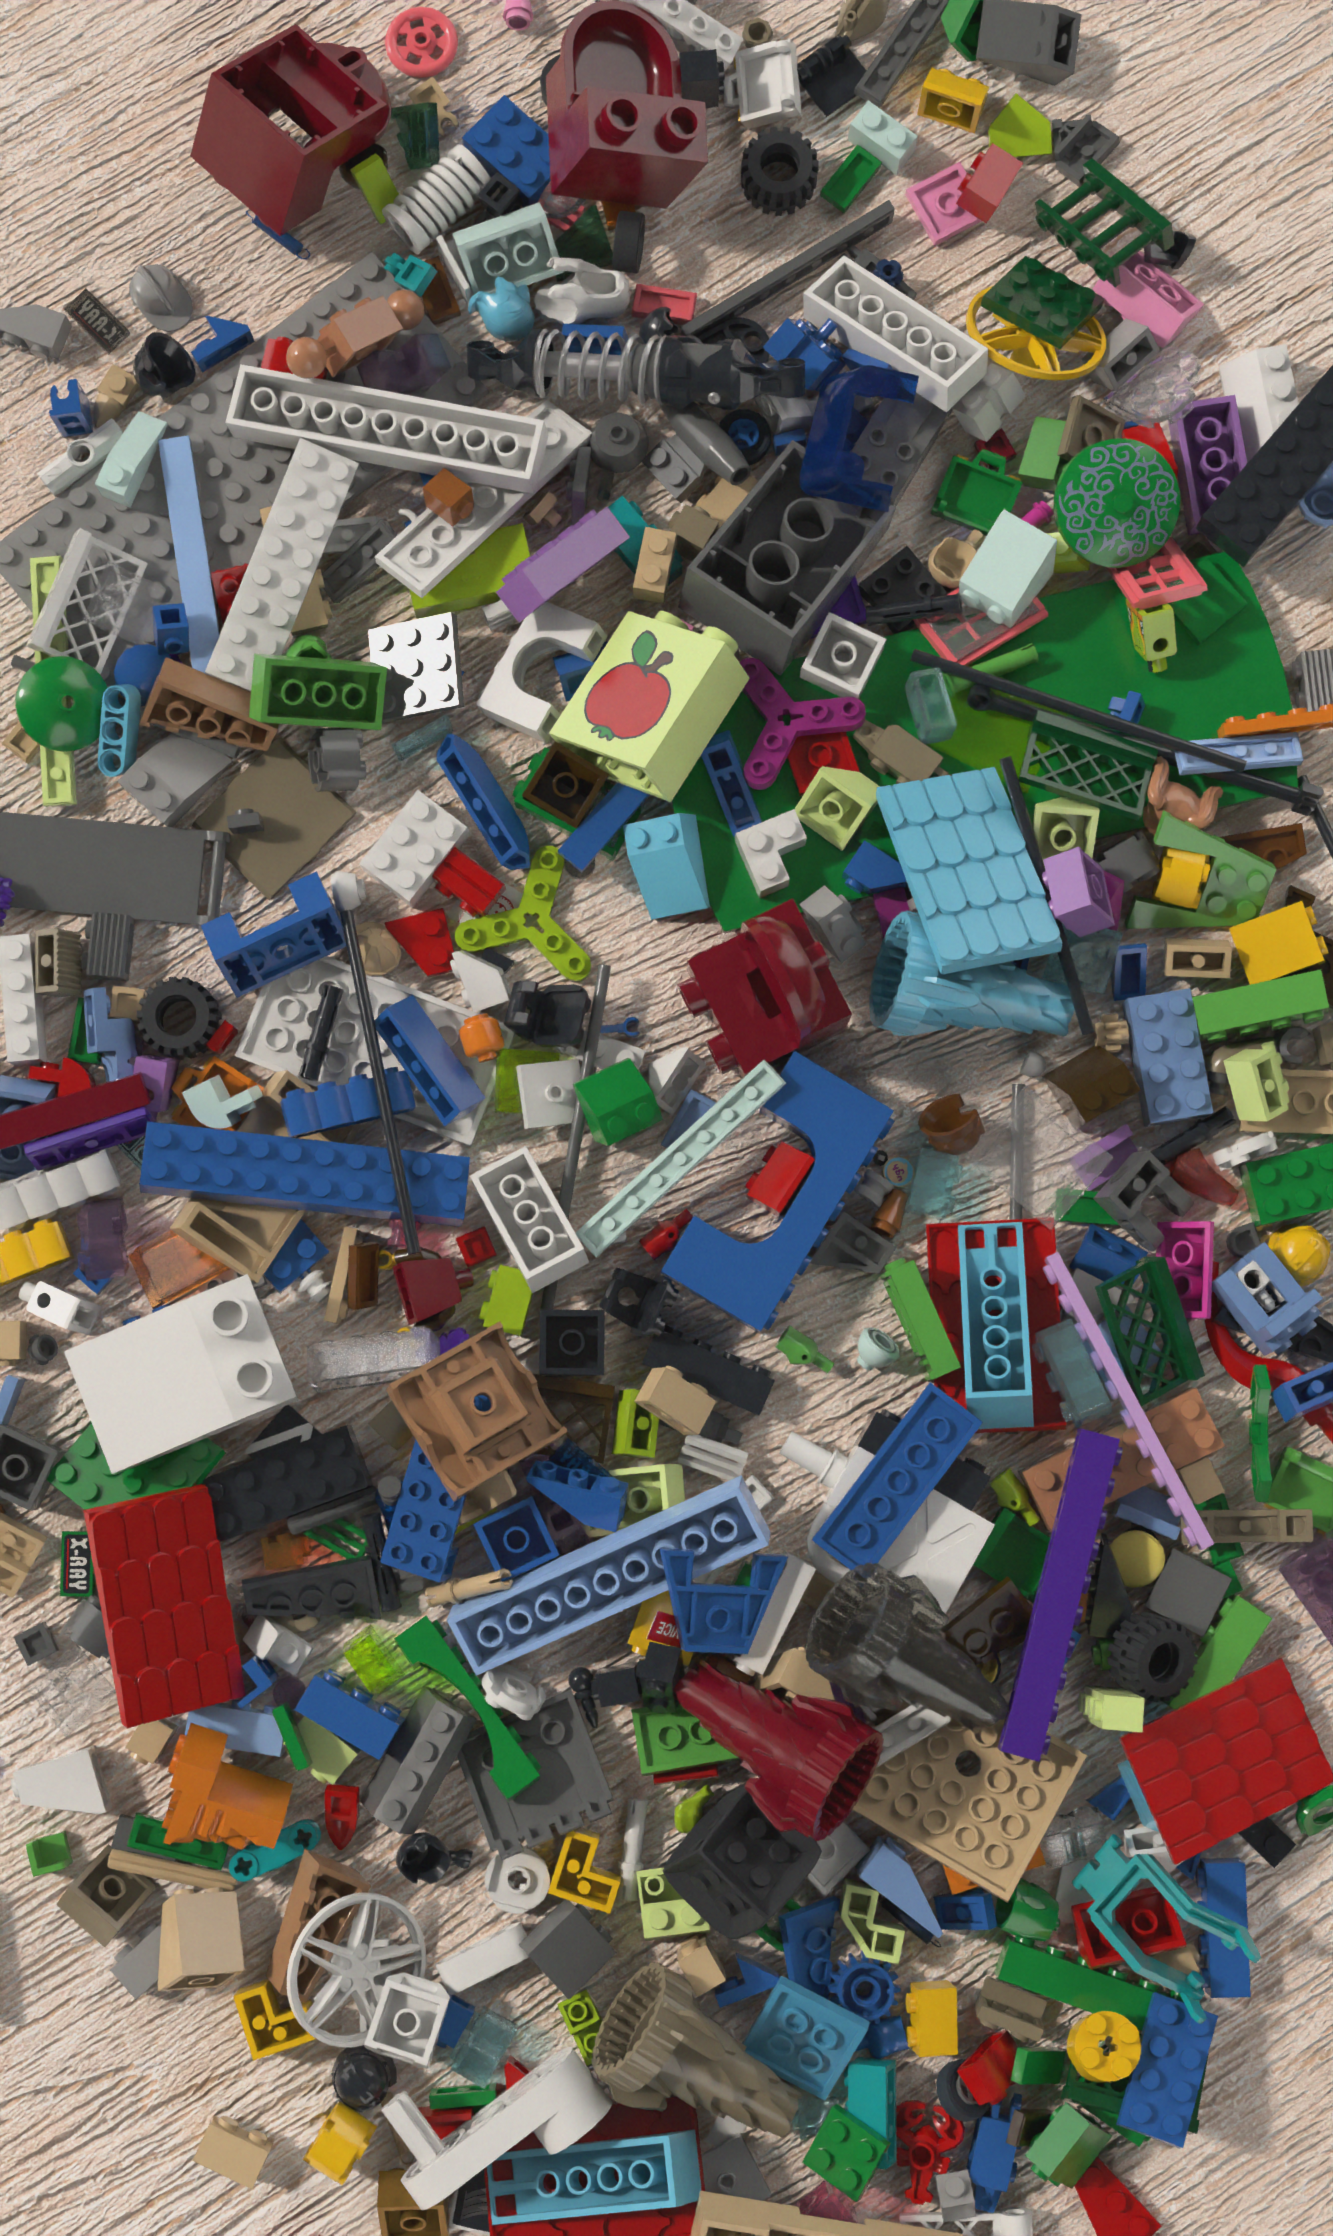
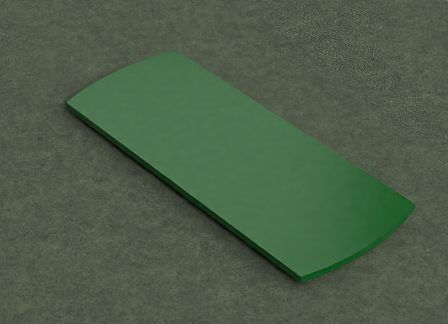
M1225 552L1189 561L1195 567L1208 557L1248 603L1247 606L1199 646L1174 618L1177 652L1175 655L1166 657L1167 669L1162 672H1149L1147 661L1135 650L1126 597L1114 579L1038 598L1049 613L1048 617L967 666L972 667L1032 643L1036 648L1039 661L998 677L1107 714L1111 712V710H1108V706L1112 697L1126 699L1129 690L1140 693L1145 702V707L1138 724L1187 741L1218 738L1217 730L1223 723H1226V719L1231 717L1244 716L1245 720L1257 719V715L1266 712H1276V716L1288 715V711L1292 710L1282 661L1269 623L1239 563ZM1172 565L1155 569L1157 573L1174 570ZM1149 571L1133 574L1132 576L1134 579L1150 576L1151 574ZM1178 580L1165 583V585L1168 588ZM1159 585L1142 590L1144 593L1160 590L1161 588ZM979 613L972 614V615H968V616H964V617H965L967 620H969V619L973 618L974 616H976V615L979 614ZM987 615L972 624V627L983 637L1001 626L1002 623L999 624L992 621ZM956 618L932 624V626L940 636H943L962 623ZM918 628L884 636L883 638L886 639L884 649L859 698L866 709L865 720L884 730L891 725L900 726L941 755L943 760L939 767L951 776L956 773L973 770L980 771L981 769L995 767L1011 803V811L1013 815H1016L999 759L1012 756L1017 776H1019L1028 741L1027 735L1032 722L994 710H973L967 702L972 687L955 693V697L951 698L943 682V674L945 672L910 661L914 649L940 657ZM965 628L945 642L954 653H957L975 642V639ZM807 656L794 659L781 676L768 668L794 702L842 698L800 678L801 668ZM992 689L993 692H994V694H997V695H1000V696H1003V697H1006V698H1010V699H1013V700H1016V701H1019V702H1022V703H1026V704H1029V705H1032V706H1035V707H1039V708H1042V709H1045V710H1048V711H1051V712H1055V713H1058V714H1061V715H1064V716H1068V717H1071V718H1074V719H1077V720H1080V721H1084V722H1087V723H1090V724H1093V725H1097V726H1100V727H1103V728H1106V729H1109V730H1113V731H1116V732H1119V733H1122V734H1125V735H1129V734H1126V733H1123V732H1120V731H1117V730H1114V729H1111V728H1108V727H1105V726H1102V725H1099V724H1096V723H1093V722H1090V721H1087V720H1084V719H1081V718H1078V717L1069 715V714H1067V713H1064V712H1061V711H1058V710H1055V709H1052V708H1049V707H1046V706H1043V705H1040V704H1037V703H1034V702H1031V701H1028V700H1025V699H1022V698H1019V697H1016V696H1013V695H1010V694H1007V693H1004V692H1001V691ZM741 691L714 735L727 730L730 731L744 768L767 722L743 691ZM783 715L782 721L784 726H789L792 720L790 715ZM856 730L846 731L860 773L880 787L896 784L897 779L889 773L883 775L870 765L869 753L853 738ZM1035 740V745L1042 754L1052 750L1050 745ZM1070 751L1064 752L1072 764L1082 760L1079 754ZM702 756L699 757L674 796L672 806L674 814L696 815L710 909L724 934L741 930L742 922L756 917L792 898L800 913L805 914L800 903L824 885L837 897L840 894L843 895L848 902L873 897V894L868 895L863 891L860 894L852 891L844 884L846 880L842 878L843 871L861 846L855 840L865 824V820L843 851L800 821L807 837L805 846L780 856L790 878L788 887L759 898L735 843V836L733 837ZM1057 756L1046 760L1053 771L1064 767ZM787 758L770 787L762 790L751 788L762 822L795 809L802 798L799 795ZM1100 761L1094 762L1102 774L1112 770L1109 764ZM1039 763L1028 768L1027 773L1038 777L1046 775ZM1087 765L1076 769L1084 781L1094 777ZM1169 765L1168 781L1190 788L1198 798H1201L1203 793L1211 786L1221 787L1223 794L1221 798H1218L1217 810L1270 797L1200 774L1179 775L1178 767ZM1297 765L1244 770L1245 772L1298 788ZM1152 767V771H1151V775H1150V780H1151V776H1152V774H1153V772H1154V768H1153V767ZM1128 770L1125 771L1132 784L1140 781L1142 778L1140 774ZM1069 773L1058 777L1065 786L1072 787L1076 785ZM1117 775L1106 779L1114 791L1124 787ZM1019 782L1032 825L1035 804L1064 797ZM1099 783L1088 787L1093 795L1099 797L1107 795ZM1147 789V793H1146V797H1145V802H1144L1143 810H1144V807L1147 806L1148 801H1149V799H1148V789ZM1129 793L1119 796L1124 805L1135 808L1136 803ZM877 803L871 813L884 819L880 806ZM1099 808L1095 840L1146 828L1143 822V811L1139 821Z

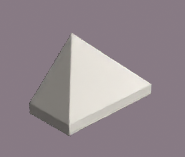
M686 1047L648 1064L649 1087L653 1091L658 1106L671 1116H673L707 1064Z

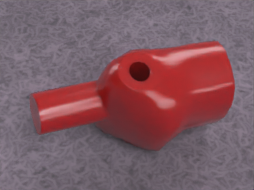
M686 1208L671 1221L663 1220L656 1224L651 1231L639 1240V1243L654 1261L665 1252L674 1250L678 1242L679 1230L692 1220V1214Z

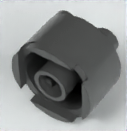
M353 728L312 729L309 740H315L314 749H308V765L312 784H318L315 791L356 790L359 780L366 779V764L360 758V749L363 747L362 731L354 730Z
M1142 830L1133 834L1131 838L1124 839L1111 846L1093 859L1104 871L1125 881L1123 893L1134 887L1131 883L1133 880L1137 879L1138 882L1147 880L1161 871L1158 866L1161 862Z
M92 1595L88 1599L83 1597L61 1629V1632L63 1634H70L72 1631L69 1637L72 1641L98 1658L103 1656L107 1659L109 1651L99 1598Z

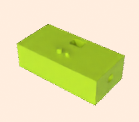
M523 523L497 528L423 598L410 590L416 618H427L500 601L501 599L496 592L505 585L502 578L530 556Z

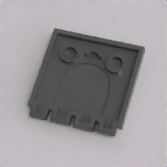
M571 1689L545 1700L539 1712L534 1714L531 1720H523L515 1713L500 1719L506 1728L510 1725L514 1727L522 1739V1742L518 1744L525 1755L531 1752L542 1767L537 1771L540 1775V1780L509 1803L489 1776V1771L494 1768L492 1747L484 1726L469 1733L457 1755L490 1850L493 1852L498 1850L502 1860L524 1852L520 1841L524 1838L529 1849L554 1839L551 1830L552 1826L556 1825L560 1836L585 1826L581 1816L585 1812L590 1823L612 1814L608 1803L614 1801V1798Z

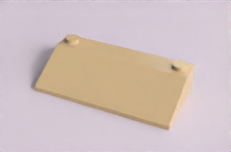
M288 1070L275 1072L262 1091L263 1096L255 1101L256 1107L249 1110L236 1131L289 1137L280 1104L281 1100L287 1098L286 1093L292 1090L304 1088L306 1093L314 1092L315 1090ZM350 1125L340 1129L301 1137V1139L350 1144L362 1125ZM190 1198L169 1229L199 1250L241 1275L248 1274L251 1281L258 1283L306 1210Z

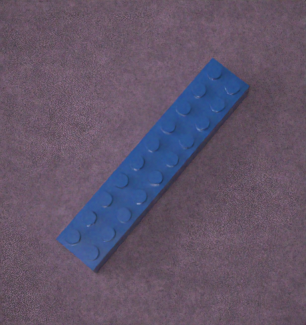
M147 1121L139 1183L140 1193L401 1221L387 1148ZM401 1150L415 1222L461 1227L465 1216L470 1157Z

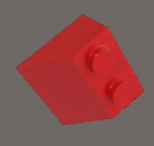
M782 1141L778 1147L771 1145L762 1159L766 1163L764 1169L760 1174L754 1171L745 1185V1188L749 1190L746 1197L778 1217L815 1159Z

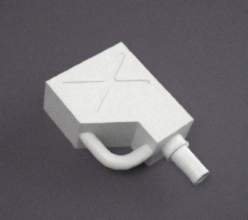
M791 1431L779 1454L818 1476L817 1483L830 1488L807 1537L808 1556L813 1566L828 1580L931 1640L995 1524L933 1489L864 1581L853 1571L836 1562L827 1551L811 1539L874 1455L854 1445L848 1457L839 1453L837 1449L831 1453Z

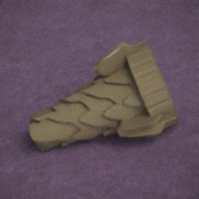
M652 1962L642 1967L626 1982L606 2012V2016L596 2036L592 2052V2066L598 2078L608 2084L613 2100L633 2108L662 2112L667 2107L665 2096L670 2098L671 2094L694 2108L701 2105L721 2118H725L728 2115L737 2122H741L752 2129L753 2127L759 2128L764 2132L768 2131L782 2138L791 2131L790 2125L798 2109V2099L801 2097L800 2092L779 2080L777 2075L768 2066L745 2052L747 2046L729 2036L721 2027V2024L704 2014L699 2008L700 2004L695 2002L692 1997L693 1990L687 1979L659 1962Z

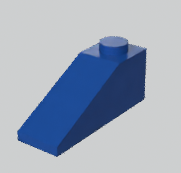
M727 730L714 735L701 756L734 837L737 832L757 825L762 820L751 788L746 783L744 768L730 731Z

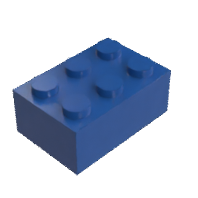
M503 95L462 137L463 146L477 158L489 177L492 178L498 172L518 187L521 191L519 195L523 201L522 207H527L540 202L544 196L548 197L551 190L549 136L507 96Z
M329 1668L328 1672L322 1669L314 1675L294 1710L380 1760L405 1718L400 1716L402 1711L389 1702L385 1701L382 1705L373 1700L374 1694L360 1685L353 1688L344 1682L346 1677L331 1668Z

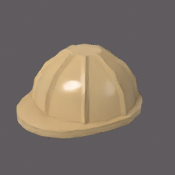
M364 922L357 925L356 930L365 975L382 976L391 972L398 965L401 958V949L398 941L380 923Z

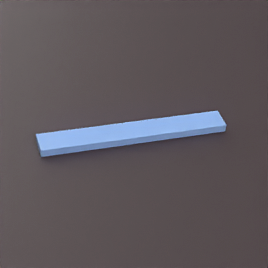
M187 435L158 440L182 603L185 606L189 625V650L192 668L205 673L220 636L191 439Z

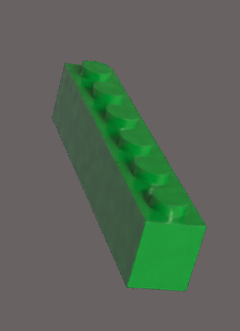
M1006 1935L994 1971L996 1977L1000 1980L1088 2012L1112 2011L1119 2013L1141 2031L1152 1993L1156 1992L1183 2002L1179 1993L1171 1990V1993L1159 1990L1160 1985L1151 1980L1141 1978L1140 1982H1136L1127 1978V1972L1114 1967H1109L1108 1971L1100 1968L1090 1969L1080 1955L1075 1960L1065 1956L1066 1951L1059 1947L1048 1944L1045 1949L1034 1945L1035 1940L1017 1936L1014 1938Z

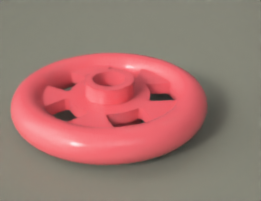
M414 7L403 11L391 22L386 33L385 47L390 61L399 71L412 77L427 78L441 73L452 63L458 48V36L454 25L442 12L429 7ZM423 20L424 26L411 29L410 22ZM436 26H439L445 34L438 39L431 30ZM399 35L407 36V46L397 45ZM420 37L427 39L423 44L417 43L416 40ZM438 47L443 53L435 61L429 55ZM410 54L421 58L419 65L407 61Z

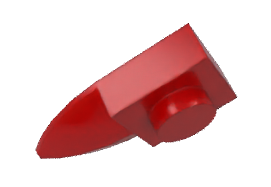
M327 1784L325 1788L326 1829L334 1845L339 1850H343L351 1841L356 1830L359 1818L360 1787Z

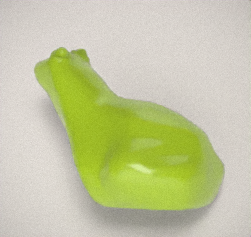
M709 1785L703 1786L700 1791L675 1807V1827L679 1832L688 1834L703 1817L704 1805L714 1796V1792H712Z

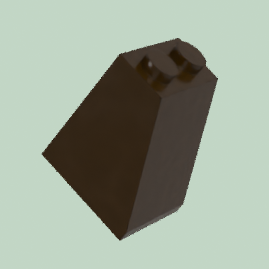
M1095 1045L1042 1076L1074 1130L1079 1129L1141 1091L1126 1064L1101 1046L1096 1047Z

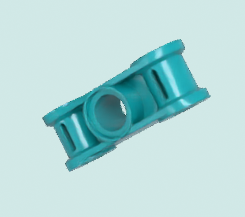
M303 1819L281 1829L274 1849L262 1845L258 1846L254 1843L246 1846L243 1850L240 1849L229 1862L231 1876L237 1881L245 1882L290 1863L295 1858L303 1855L304 1849L310 1851L314 1849L321 1839V1828L314 1820ZM301 1829L305 1833L311 1832L312 1837L308 1842L306 1839L299 1840L298 1835L302 1832ZM243 1859L245 1861H252L253 1865L249 1868V1871L246 1867L240 1868L239 1863Z

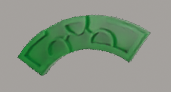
M1255 1365L1253 1367L1250 1387L1252 1418L1249 1419V1445H1253V1464L1250 1467L1256 1502H1268L1272 1485L1268 1450V1410L1271 1385L1266 1365Z

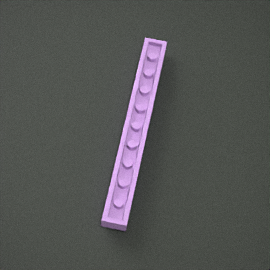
M1056 1252L1046 1257L1044 1261L1047 1266L1043 1267V1271L1051 1285L1057 1283L1062 1293L1058 1298L1065 1312L1069 1313L1072 1311L1077 1321L1073 1326L1082 1342L1088 1341L1093 1351L1089 1353V1357L1097 1371L1103 1369L1108 1379L1104 1385L1113 1400L1119 1399L1124 1409L1120 1411V1415L1128 1429L1134 1427L1139 1437L1135 1443L1144 1459L1150 1457L1155 1467L1151 1470V1473L1160 1488L1166 1487L1171 1497L1167 1499V1503L1175 1517L1181 1515L1186 1525V1528L1182 1529L1188 1543L1191 1547L1197 1545L1199 1550L1213 1545L1214 1542L1060 1254Z

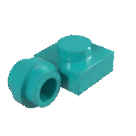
M393 253L391 257L387 256L384 260L386 265L383 269L393 275L394 281L400 287L415 292L420 298L438 272L432 265L411 254L407 260L396 253Z

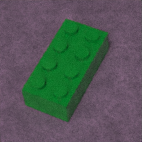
M1333 1143L1251 1161L1238 1166L1251 1219L1255 1227L1333 1209Z

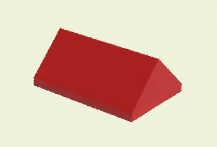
M1155 1886L1132 1891L1115 1910V1920L1144 1954L1151 1956L1186 1947L1187 1944L1174 1908ZM1095 1900L1072 1905L1071 1912L1078 1951L1089 1968L1096 1969L1125 1962L1094 1925L1090 1914L1086 1911Z

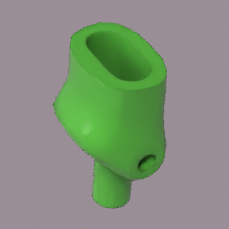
M790 1325L776 1343L775 1347L787 1356L790 1364L808 1365L813 1363L826 1373L834 1366V1362L818 1352V1346L813 1339Z

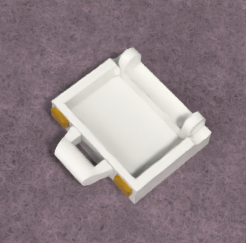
M790 38L788 40H775L736 52L733 58L736 72L725 77V80H723L724 106L739 108L738 121L747 129H752L802 115L796 44ZM735 83L738 84L739 98L735 97Z

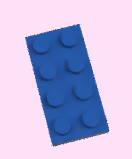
M1156 1992L1152 1993L1140 2036V2059L1136 2068L1129 2076L1116 2125L1179 2149L1184 2147L1218 2015L1204 2011L1207 2019L1202 2024H1199L1190 2016L1183 2002Z

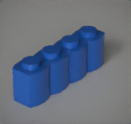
M398 1067L384 1069L393 1115L413 1111L416 1108L407 1072L405 1070L398 1071ZM361 1074L348 1078L349 1083L337 1086L336 1081H331L318 1085V1090L306 1093L304 1088L287 1092V1098H283L280 1104L288 1136L301 1138L380 1119L373 1078H368L367 1074Z

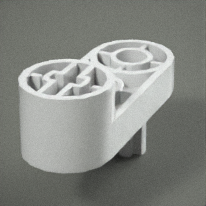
M570 2046L545 2060L473 2115L472 2120L465 2121L442 2140L406 2091L394 2096L388 2104L382 2107L381 2111L417 2159L405 2172L401 2182L420 2209L425 2210L452 2194L532 2131L550 2155L564 2150L590 2131L606 2115L613 2103Z

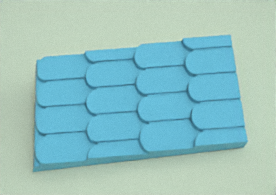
M995 767L981 769L980 771L973 770L952 774V776L945 775L923 779V781L916 780L893 784V786L877 787L876 798L941 975L1061 952L1062 940L1059 928L1045 899L1046 893L1025 848V840L1011 811V803Z

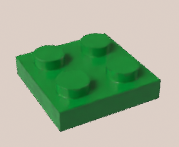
M835 2104L831 2107L802 2163L853 2201L858 2202L866 2191L891 2143L840 2105Z

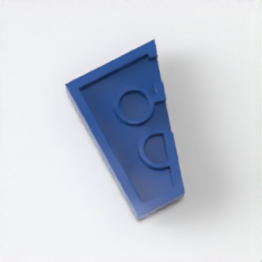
M835 1896L778 1916L788 1979L827 2000L829 1998L828 1985L831 1981L830 1973L833 1964L829 1960L831 1942L835 1941L837 1931L833 1927L835 1911H839L840 1899Z

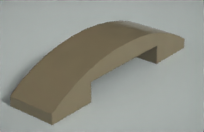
M1312 1509L1197 1510L1214 1543L1313 1542ZM1180 1515L1181 1543H1188L1182 1529L1186 1528V1525Z

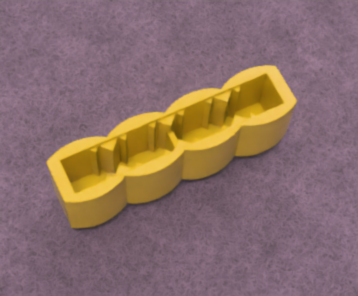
M51 1218L33 1224L34 1230L23 1234L22 1230H16L3 1236L5 1241L0 1243V1287L75 1258L62 1222H53Z

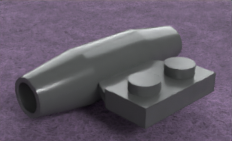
M694 401L682 409L660 405L676 435L665 440L662 439L645 456L642 463L677 501L682 503L703 482L702 478L707 467L734 486L742 484L749 477L751 468L736 443L703 407Z

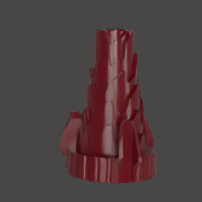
M703 1660L700 1661L697 1668L690 1669L683 1678H680L674 1689L679 1704L687 1712L700 1720L699 1725L710 1732L712 1738L721 1747L743 1760L742 1767L759 1777L750 1778L745 1784V1789L751 1794L754 1802L767 1819L782 1833L797 1830L807 1838L811 1837L816 1841L824 1840L828 1835L830 1836L842 1824L843 1820L847 1818L859 1801L879 1762L884 1743L882 1733L855 1717L852 1707L845 1703L797 1694L790 1704L767 1688L763 1693L745 1682H736Z

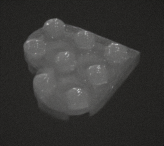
M1176 346L1165 348L1161 352V356L1142 366L1116 391H1111L1103 397L1106 407L1148 428H1154V423H1161L1169 420L1170 425L1184 418L1194 407L1192 401L1196 394L1193 386L1199 381L1198 372L1201 369L1198 357L1193 352L1179 351Z

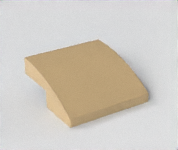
M1 1512L0 1592L14 1598L48 1537Z

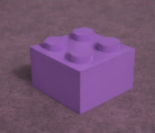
M1080 847L1043 859L1045 872L1042 873L1046 888L1050 890L1051 900L1048 901V906L1054 919H1058L1064 924L1066 929H1070L1078 937L1115 925L1103 868Z

